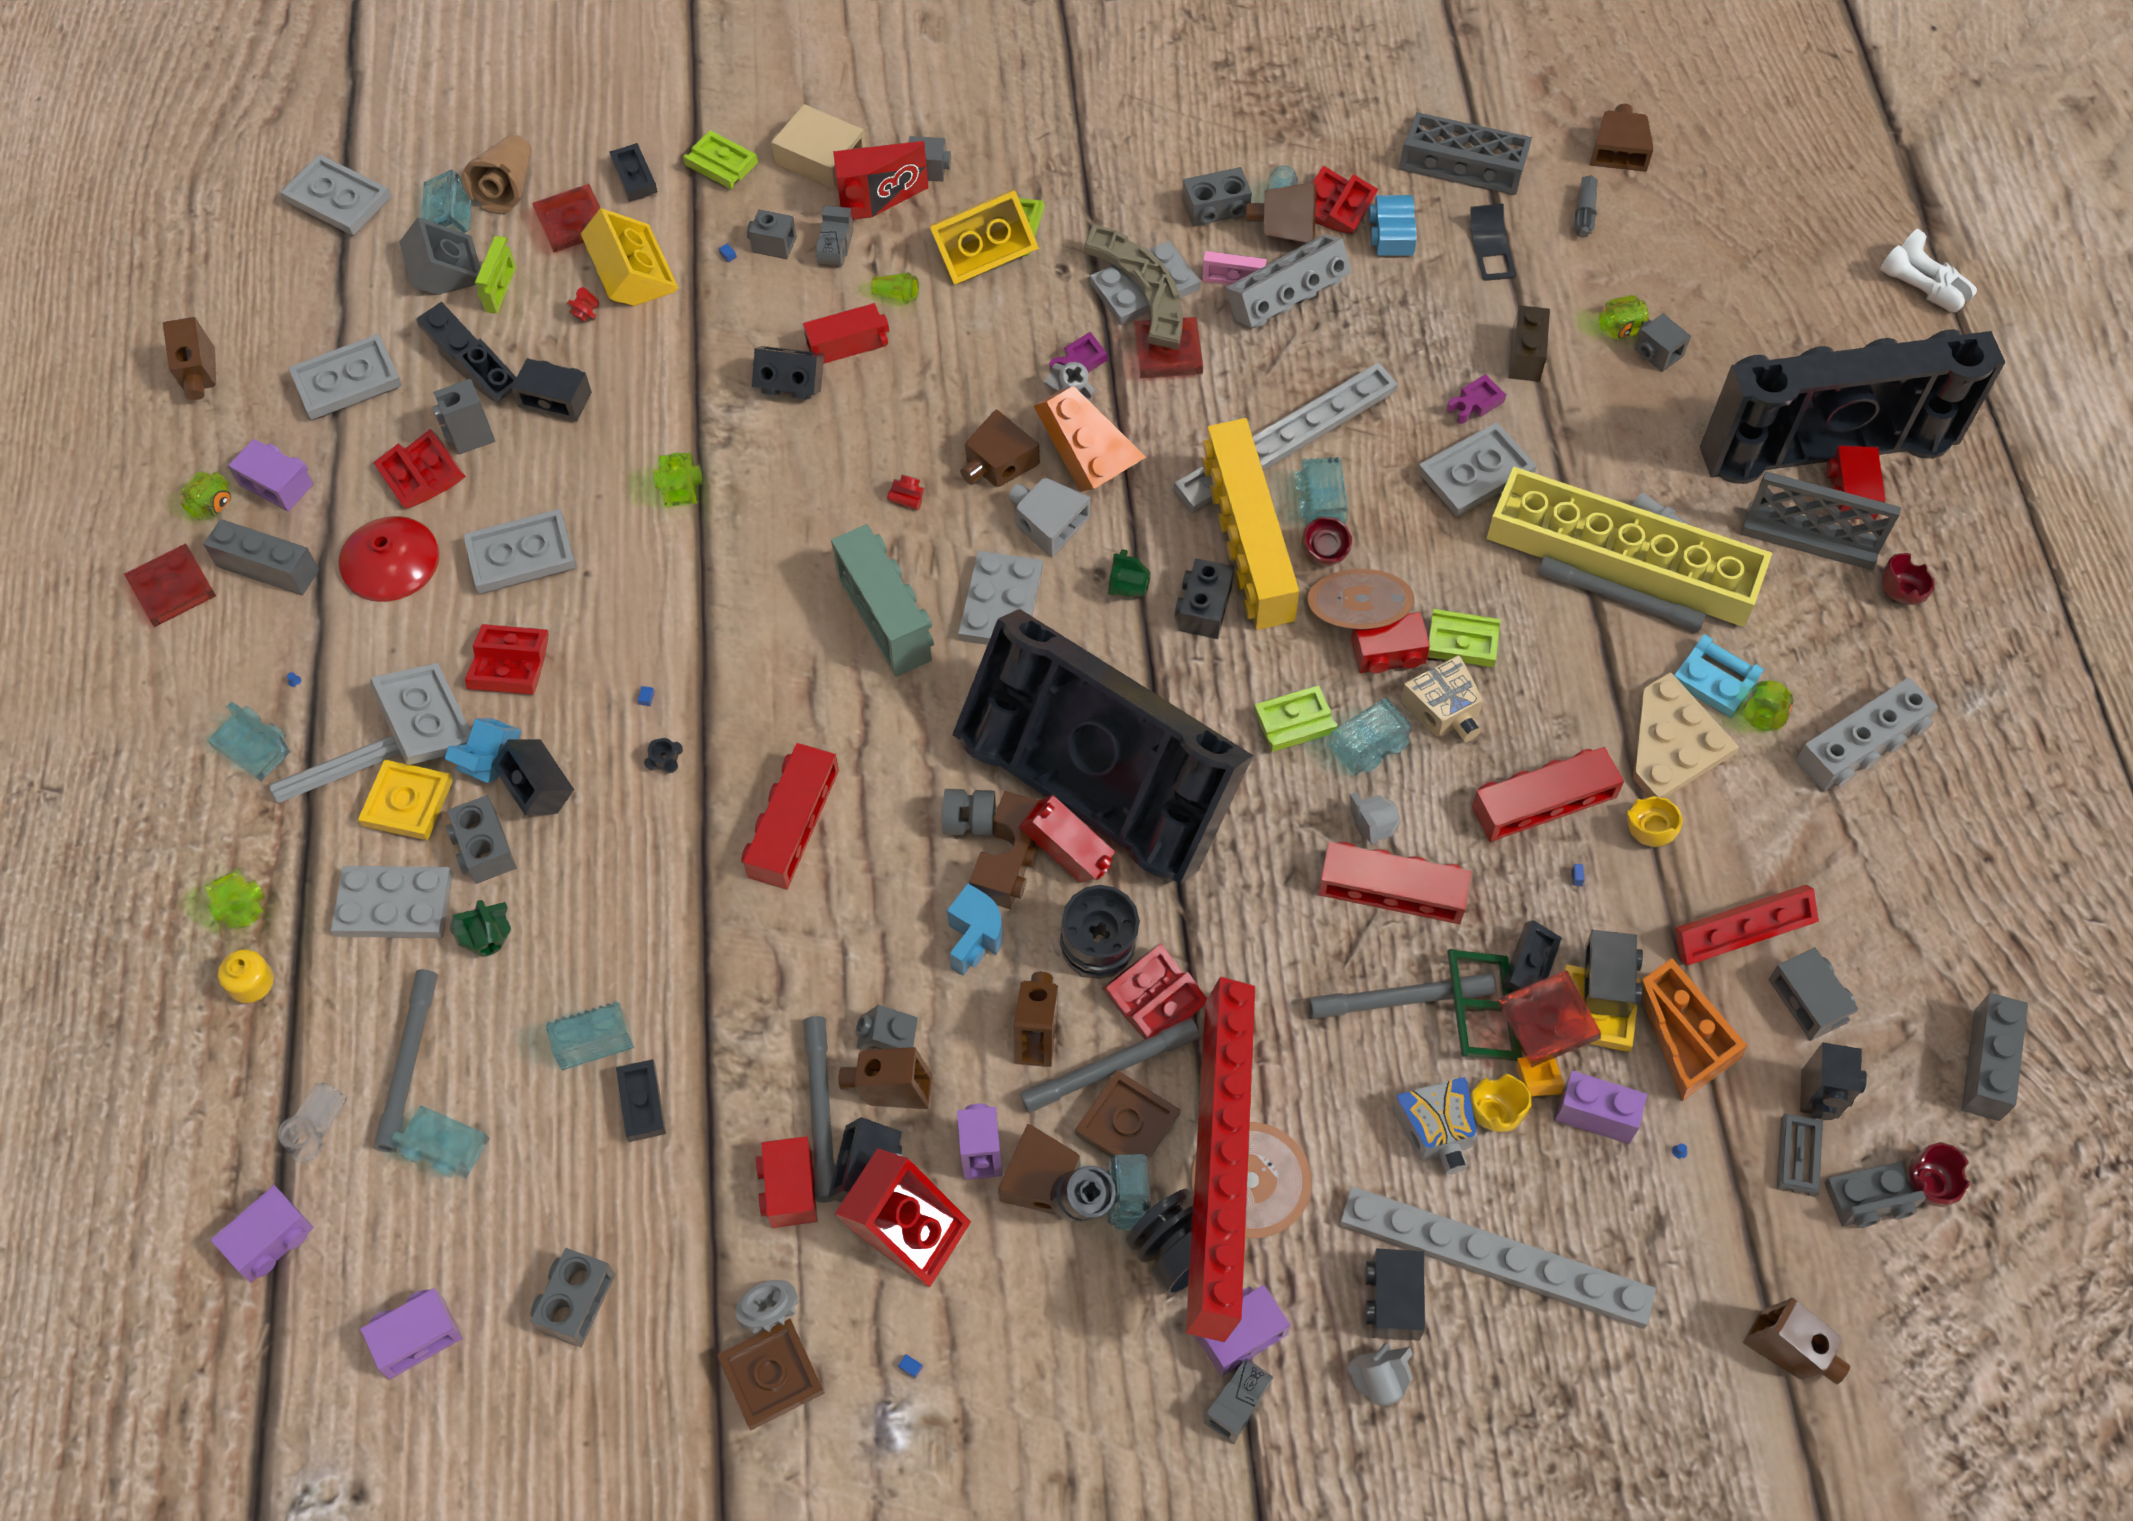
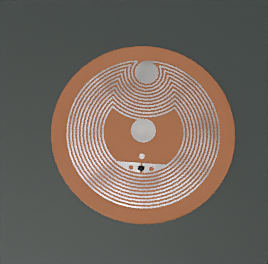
M1350 569L1335 572L1316 582L1308 594L1309 607L1316 616L1330 624L1351 629H1370L1392 624L1409 613L1415 599L1413 590L1404 580L1393 574L1373 569Z
M1250 1122L1245 1238H1263L1282 1232L1301 1216L1311 1195L1312 1175L1304 1152L1289 1135L1271 1125ZM1195 1157V1160H1194V1163H1193V1168H1192V1189H1193V1193H1194V1183H1195L1196 1157Z

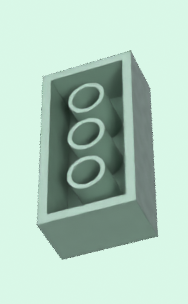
M866 524L831 539L837 577L895 677L932 661L931 647L934 646V641L928 630L932 628L931 620L925 609L919 610L915 604L917 599L909 583L904 585L900 579L902 574L894 558L889 560L885 554L887 548L881 535H874L869 525Z

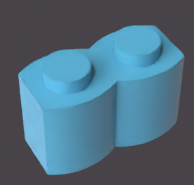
M1376 195L1375 204L1369 205L1368 212L1369 223H1374V227H1371L1370 245L1376 246L1377 255H1414L1416 222L1414 218L1413 196Z

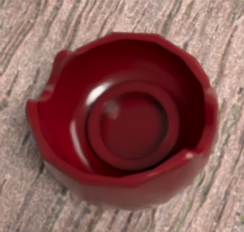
M1319 516L1306 525L1303 531L1301 546L1306 557L1315 565L1323 567L1333 566L1343 561L1349 555L1352 548V536L1347 525L1337 518Z
M1910 553L1894 554L1883 570L1881 584L1884 592L1891 599L1902 604L1916 605L1923 603L1935 590L1934 578L1927 571V565L1913 564Z
M1942 1142L1923 1148L1911 1160L1909 1165V1180L1913 1192L1923 1191L1926 1197L1924 1202L1938 1207H1946L1959 1202L1971 1184L1965 1176V1169L1969 1164L1966 1156L1955 1146Z

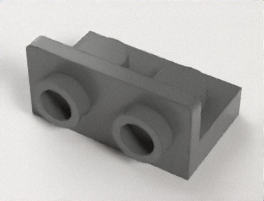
M1901 1161L1831 1177L1824 1182L1842 1227L1856 1224L1857 1228H1865L1879 1223L1881 1217L1893 1215L1895 1220L1907 1218L1916 1214V1208L1926 1199L1923 1191L1913 1192Z

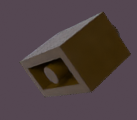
M1518 305L1512 328L1509 379L1540 382L1547 359L1549 308Z

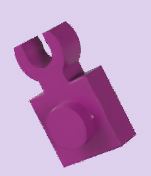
M1088 332L1066 346L1064 350L1067 356L1052 359L1049 362V367L1052 370L1055 363L1066 365L1070 362H1078L1085 366L1089 373L1109 359L1106 351L1091 332Z
M1485 374L1463 387L1459 397L1450 399L1446 411L1450 413L1456 409L1461 410L1462 412L1458 414L1457 422L1463 424L1469 420L1472 412L1482 417L1503 404L1507 394Z

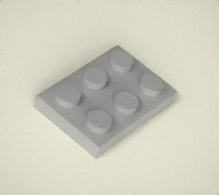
M321 154L280 192L285 202L352 236L392 197L389 188Z
M1170 241L1149 249L1172 276L1180 298L1200 290L1201 281ZM1115 265L1090 275V285L1120 325L1150 312L1141 289L1132 278Z
M379 334L288 367L311 420L402 386Z
M1496 422L1420 463L1418 473L1457 517L1503 492L1513 466L1535 473L1537 465Z
M561 509L463 534L478 594L577 568Z
M978 551L959 628V641L988 645L998 618L1017 609H1021L1033 617L1044 568L1043 560Z
M438 663L371 678L370 688L406 765L444 757L448 746L467 744L471 730Z
M343 866L331 926L332 934L335 937L443 938L453 878L451 868Z

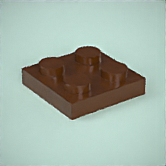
M1116 1070L1076 1127L1075 1135L1139 1175L1179 1117L1181 1109Z
M791 1318L784 1321V1325L778 1324L772 1327L770 1332L766 1330L717 1354L750 1431L824 1394Z

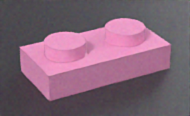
M1205 251L1202 281L1231 285L1266 266L1267 259Z

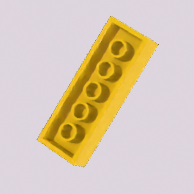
M1247 418L1208 426L1207 439L1203 440L1205 457H1202V465L1205 476L1212 477L1213 485H1210V492L1214 505L1219 504L1222 512L1218 513L1222 533L1227 532L1230 541L1226 543L1230 561L1236 560L1238 570L1235 571V578L1238 589H1244L1247 599L1243 600L1247 619H1253L1256 630L1295 622L1299 588Z

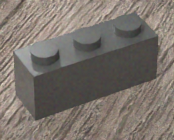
M223 519L219 520L203 544L217 567L302 596L319 572V568L307 547Z
M1989 993L1975 1008L1961 1111L2001 1121L2016 1106L2028 1008L2027 1002Z

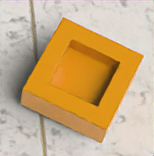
M1555 1055L1517 1059L1516 1071L1519 1080L1525 1083L1531 1096L1563 1093L1564 1081Z

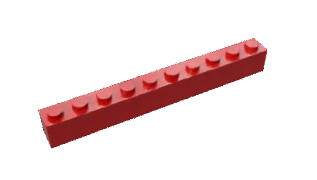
M1221 976L1205 1001L1186 1334L1225 1342L1242 1320L1255 985Z

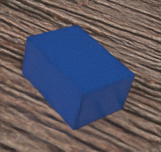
M728 243L719 248V253L727 262L737 258L736 252Z
M641 687L638 697L639 705L651 707L655 693L654 688Z
M1574 864L1572 868L1573 886H1582L1585 881L1583 864Z
M905 1354L898 1367L916 1379L923 1365Z

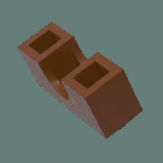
M1004 791L995 813L993 830L994 837L1010 842L1013 847L1001 855H993L981 851L969 884L988 895L997 906L1011 910L1015 898L1021 899L1027 882L1024 874L1027 867L1033 868L1038 854V847H1035L1036 843L1018 826L1038 800Z

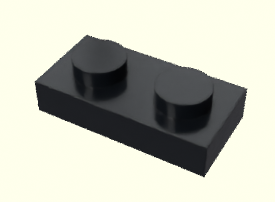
M638 143L609 151L612 163L629 201L658 192L656 183Z
M1535 920L1526 922L1503 986L1531 1003L1541 1000L1562 937Z
M651 1059L616 1067L625 1134L628 1142L666 1134L657 1069L654 1060Z

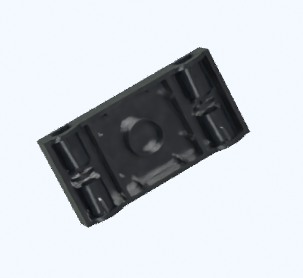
M1955 329L1940 331L1925 340L1898 343L1893 338H1881L1867 344L1863 348L1834 351L1830 347L1819 346L1811 348L1796 357L1769 360L1765 355L1748 356L1738 361L1735 365H1731L1701 441L1700 450L1710 477H1721L1723 480L1734 484H1747L1756 481L1763 475L1765 470L1827 462L1828 459L1833 458L1838 446L1878 447L1879 455L1907 451L1911 455L1920 458L1934 459L1943 456L1950 450L1952 445L1961 443L2006 362L1992 331L1962 335L1960 331Z
M1017 609L997 619L952 734L960 740L962 748L971 757L989 765L1000 766L1046 797L1054 795L1079 819L1127 849L1134 862L1143 870L1158 877L1172 879L1179 884L1199 871L1254 756L1021 609Z

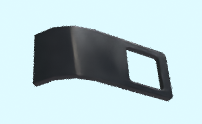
M1504 204L1471 206V235L1482 279L1490 281L1515 278L1516 272L1504 228ZM1506 256L1510 272L1486 273L1483 257Z

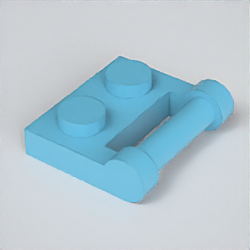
M1704 634L1674 676L1691 695L1732 718L1765 669L1757 664L1754 666L1748 664L1714 644V639ZM1705 654L1744 676L1745 680L1743 682L1705 661L1702 657Z

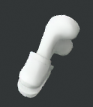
M1916 229L1902 246L1898 245L1891 251L1881 265L1880 270L1890 277L1898 278L1923 290L1928 294L1926 300L1949 312L1955 313L1964 306L1965 302L1974 297L1977 288L1947 262L1941 265L1931 259L1923 250L1927 236L1921 230Z

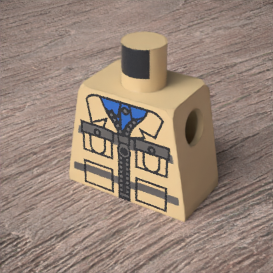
M1459 655L1404 683L1400 699L1401 703L1435 736L1442 737L1456 730L1463 741L1468 742L1481 732V728L1474 719L1479 716L1483 703L1482 696Z

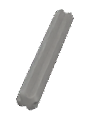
M393 735L274 782L270 785V791L276 802H283L382 762L384 759L387 760L399 755L401 752Z

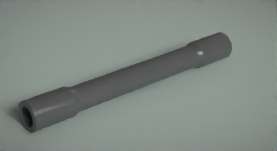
M1546 555L1538 571V574L1544 577L1577 586L1662 617L1673 624L1698 633L1706 616V613L1634 590L1579 570L1571 564Z
M421 969L415 973L409 998V1010L385 1109L381 1114L373 1148L378 1151L392 1153L397 1150L404 1121V1108L427 1012L432 1004L438 974L430 970Z
M1491 973L1460 977L1462 998H1475L1495 994V983ZM1451 980L1350 994L1336 993L1309 997L1308 1003L1311 1018L1318 1019L1341 1016L1349 1012L1453 999Z
M811 1016L805 1018L803 1024L805 1052L808 1057L814 1148L815 1201L826 1203L835 1201L829 1199L828 1196L836 1167L833 1159L826 1059L828 1050L826 1019L821 1016Z
M1189 1018L1160 1031L1155 1036L1057 1079H1050L1020 1092L1022 1101L1027 1112L1031 1113L1060 1100L1061 1097L1113 1075L1116 1070L1122 1071L1165 1051H1172L1200 1038L1199 1031L1193 1019Z

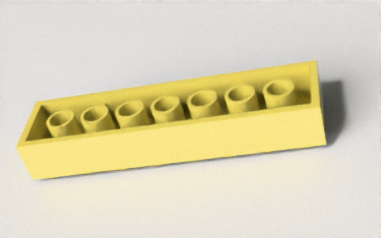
M1514 466L1492 516L1486 538L1487 540L1540 558H1544L1546 555L1571 564L1579 570L1648 595L1684 605L1745 627L1755 606L1772 556V552Z

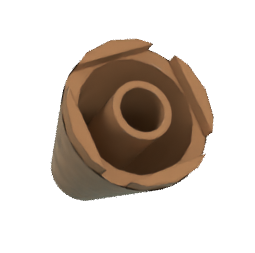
M509 135L470 161L461 176L462 186L468 197L472 201L474 199L478 200L483 204L481 208L489 212L499 214L511 211L521 199L532 155L530 144L521 136Z

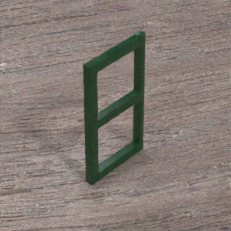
M1454 949L1447 950L1461 1056L1517 1061L1518 1058H1523L1513 991L1503 986L1509 968L1508 956ZM1457 960L1499 965L1504 1002L1462 998ZM1464 1008L1506 1012L1511 1051L1469 1047Z

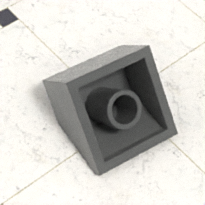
M418 217L399 241L411 286L421 291L441 295L476 285L475 281L481 267L472 237Z

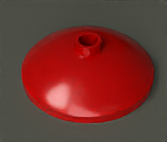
M403 516L383 517L364 524L349 536L340 551L338 560L339 572L345 585L357 596L375 602L395 601L414 594L429 582L439 563V547L433 533L421 522Z

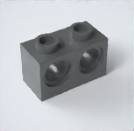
M1241 167L1183 179L1182 202L1192 227L1246 215L1247 203H1251L1252 192Z
M488 795L447 810L451 824L445 826L452 844L459 843L461 853L456 854V858L463 874L470 872L474 882L478 884L517 869L497 812ZM479 823L475 828L468 829L471 825ZM490 852L486 857L478 858L481 854Z
M565 1248L561 1258L557 1257L550 1267L548 1280L550 1281L544 1294H539L532 1305L530 1312L532 1319L530 1322L539 1332L582 1348L616 1275L609 1263ZM587 1271V1277L581 1284L570 1285V1280L575 1273ZM563 1307L570 1308L569 1315L565 1320L553 1322V1316L557 1310Z

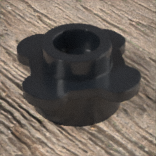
M667 738L655 739L649 744V757L644 760V765L651 771L663 769L667 773H673L678 769L677 759L683 752V747L679 742H672ZM661 755H667L665 758H661Z

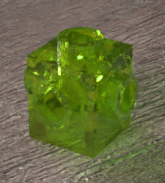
M691 452L658 456L659 469L653 470L655 488L660 489L665 507L696 504L697 485L702 484L700 465H694Z
M240 867L206 884L207 894L212 900L207 906L217 923L224 920L230 930L237 925L239 928H244L259 919L258 914L263 912L261 900L265 899V895L255 879L248 882Z

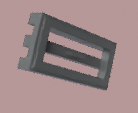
M1786 1113L1781 1117L1777 1190L1785 1191L1786 1189H1791L1792 1193L1800 1194L1801 1192H1806L1808 1196L1816 1197L1819 1194L1823 1120ZM1792 1124L1796 1125L1793 1180L1789 1179ZM1806 1127L1811 1128L1809 1182H1803Z

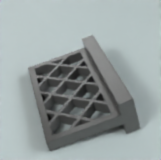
M1416 112L1410 132L1403 145L1399 169L1516 195L1532 137ZM1419 124L1431 126L1433 129L1425 131ZM1450 132H1458L1462 135L1454 137ZM1441 136L1444 141L1436 142L1433 138ZM1480 138L1490 139L1491 141L1483 143ZM1470 142L1474 147L1466 149L1462 144ZM1513 144L1522 147L1513 150L1508 145ZM1499 148L1503 153L1495 155L1491 150Z
M1765 471L1753 501H1750L1747 508L1741 535L1873 570L1877 563L1878 554L1900 515L1901 507ZM1768 485L1782 488L1784 492L1774 494L1768 488ZM1809 495L1816 497L1818 500L1807 503L1803 497ZM1793 500L1797 506L1786 508L1781 502ZM1846 505L1852 509L1841 512L1836 506ZM1826 508L1830 515L1819 517L1815 511ZM1880 514L1888 518L1874 521L1870 515ZM1860 517L1864 523L1852 526L1848 520Z

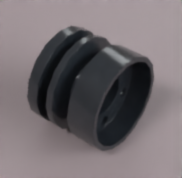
M1105 885L1085 887L1071 897L1064 908L1060 935L1062 956L1071 969L1084 977L1102 979L1112 977L1127 967L1134 956L1140 924L1137 907L1130 897L1115 887ZM1097 935H1102L1104 937L1101 938L1099 942L1093 941V939H1095Z
M1187 1188L1175 1192L1154 1205L1143 1215L1126 1237V1243L1132 1250L1141 1249L1138 1253V1258L1141 1262L1147 1263L1161 1257L1152 1269V1276L1168 1295L1184 1290L1188 1287L1194 1194Z

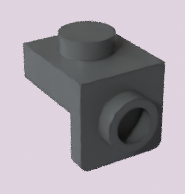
M881 1005L875 1006L862 1014L857 1022L855 1030L858 1036L857 1048L866 1050L871 1046L882 1049L913 1047L918 1017Z

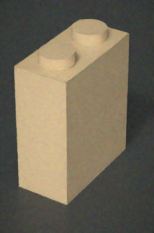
M803 104L797 113L790 117L780 133L773 137L771 147L775 164L835 190L838 185L833 151L866 147L864 129Z

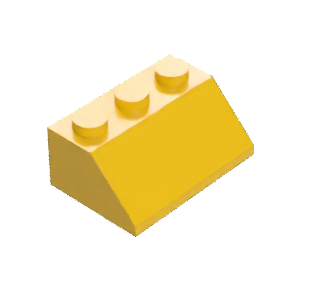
M1014 188L930 224V229L954 285L1039 249Z
M600 208L582 231L581 236L609 299L618 303L622 302L636 306L676 292L679 287L650 225Z

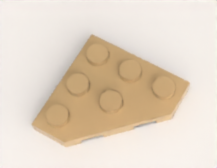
M1671 672L1644 688L1640 703L1641 714L1637 732V753L1633 779L1649 797L1666 798L1736 754L1739 746Z

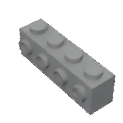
M1324 234L1227 286L1225 289L1235 321L1252 328L1262 326L1267 322L1268 318L1275 314L1285 313L1295 303L1313 298L1317 291L1340 283L1341 278L1352 273L1343 239Z
M1908 677L1806 743L1797 757L1796 763L1824 792L1835 784L1838 787H1842L1855 776V771L1861 767L1868 770L1881 759V754L1887 750L1891 753L1897 751L1907 742V737L1913 733L1919 736L1928 730L1933 724L1931 718L1938 709V706Z

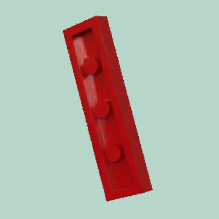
M1802 885L1676 927L1675 933L1680 961L1688 966L1819 922L1814 888Z

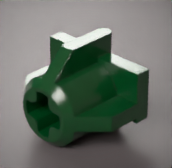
M1122 549L1120 554H1113L1108 594L1142 598L1147 594L1151 572L1138 558L1127 556L1128 550Z
M478 900L474 910L454 914L450 924V931L454 935L458 946L482 957L498 952L511 932V926L506 918L508 909L506 903L485 906L482 900Z

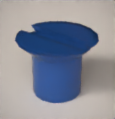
M291 672L287 675L289 686L296 687L295 685L301 683V678L295 675V673Z
M1683 1143L1675 1145L1672 1149L1673 1155L1678 1159L1685 1158L1687 1156V1146Z

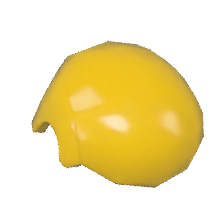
M1652 796L1635 800L1632 808L1627 810V825L1631 836L1640 844L1661 847L1677 838L1682 829L1683 817L1679 808L1669 799Z
M1504 1074L1497 1080H1489L1485 1077L1470 1093L1473 1116L1478 1125L1495 1132L1503 1133L1516 1129L1526 1118L1531 1108L1530 1091L1525 1083L1510 1074Z

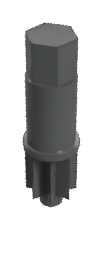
M1592 175L1582 177L1574 225V230H1577V235L1579 234L1580 237H1587L1588 234H1592V230L1595 227L1598 179Z

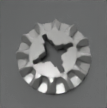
M783 1280L766 1281L748 1290L736 1306V1317L743 1329L749 1328L754 1334L762 1328L770 1332L774 1325H784L785 1317L795 1314V1305L799 1302L796 1290L792 1284Z

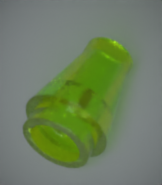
M909 272L874 276L871 281V292L873 295H880L908 304L910 301H915L918 297L919 281L916 276H911Z

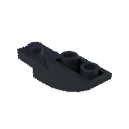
M442 301L416 318L418 326L438 346L439 353L466 380L471 379L474 387L494 402H498L513 391L511 387L516 376L481 338L477 340Z

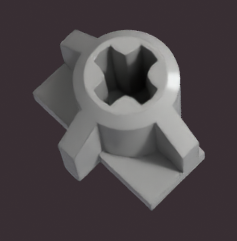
M1070 362L1066 365L1055 363L1051 373L1044 381L1045 385L1056 392L1074 386L1089 401L1095 394V389L1088 382L1089 375L1087 369L1078 362Z
M1357 792L1350 794L1351 813L1364 839L1367 838L1370 844L1377 843V840L1391 837L1400 825V816L1393 801L1380 795L1361 800Z
M1384 1343L1377 1352L1356 1355L1347 1366V1369L1358 1391L1369 1397L1372 1403L1386 1406L1401 1400L1413 1377L1407 1361L1413 1354L1410 1347L1391 1350L1390 1345Z

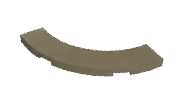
M1092 224L1084 244V254L1098 257L1115 265L1133 279L1144 294L1151 314L1148 343L1178 350L1182 337L1183 311L1179 291L1166 267L1144 246L1139 247L1137 244L1129 241L1128 236L1110 228Z

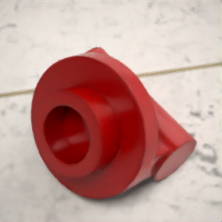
M581 287L576 292L575 300L569 299L566 304L571 307L569 311L571 315L586 322L588 317L593 320L595 319L596 315L592 311L599 306V300L586 288Z
M902 474L900 480L893 479L887 500L919 510L925 488L919 486L920 479Z

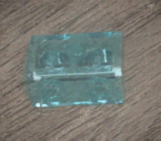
M451 169L424 182L421 218L445 227L453 224L462 233L468 232L470 230L471 199L462 186V177Z
M231 701L226 707L232 716L207 741L215 750L259 781H262L291 752L283 741L286 735L273 723H269L267 726L263 724L260 716L250 707L245 705L243 708H240Z
M420 1105L404 1134L395 1131L391 1139L400 1148L398 1154L414 1163H419L422 1159L431 1163V1168L445 1177L452 1178L453 1174L467 1179L490 1138L484 1132Z

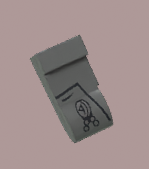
M824 206L822 211L823 222L816 249L817 263L843 266L854 229L851 208Z
M1246 1358L1230 1383L1226 1384L1218 1398L1207 1411L1204 1424L1235 1444L1270 1386L1273 1376Z

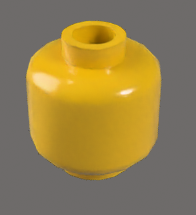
M242 949L232 952L223 959L218 968L220 985L230 997L241 1003H254L261 1000L269 993L273 986V971L266 960L256 951Z

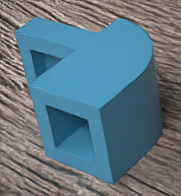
M475 718L467 744L448 746L444 759L457 764L456 769L462 773L486 783L493 782L499 775L492 766V762L507 740L519 739L522 730L494 718Z
M967 884L947 910L949 926L963 934L962 938L950 952L951 968L963 976L970 966L975 968L980 963L985 954V949L997 955L1003 940L1001 914L998 906L988 895Z

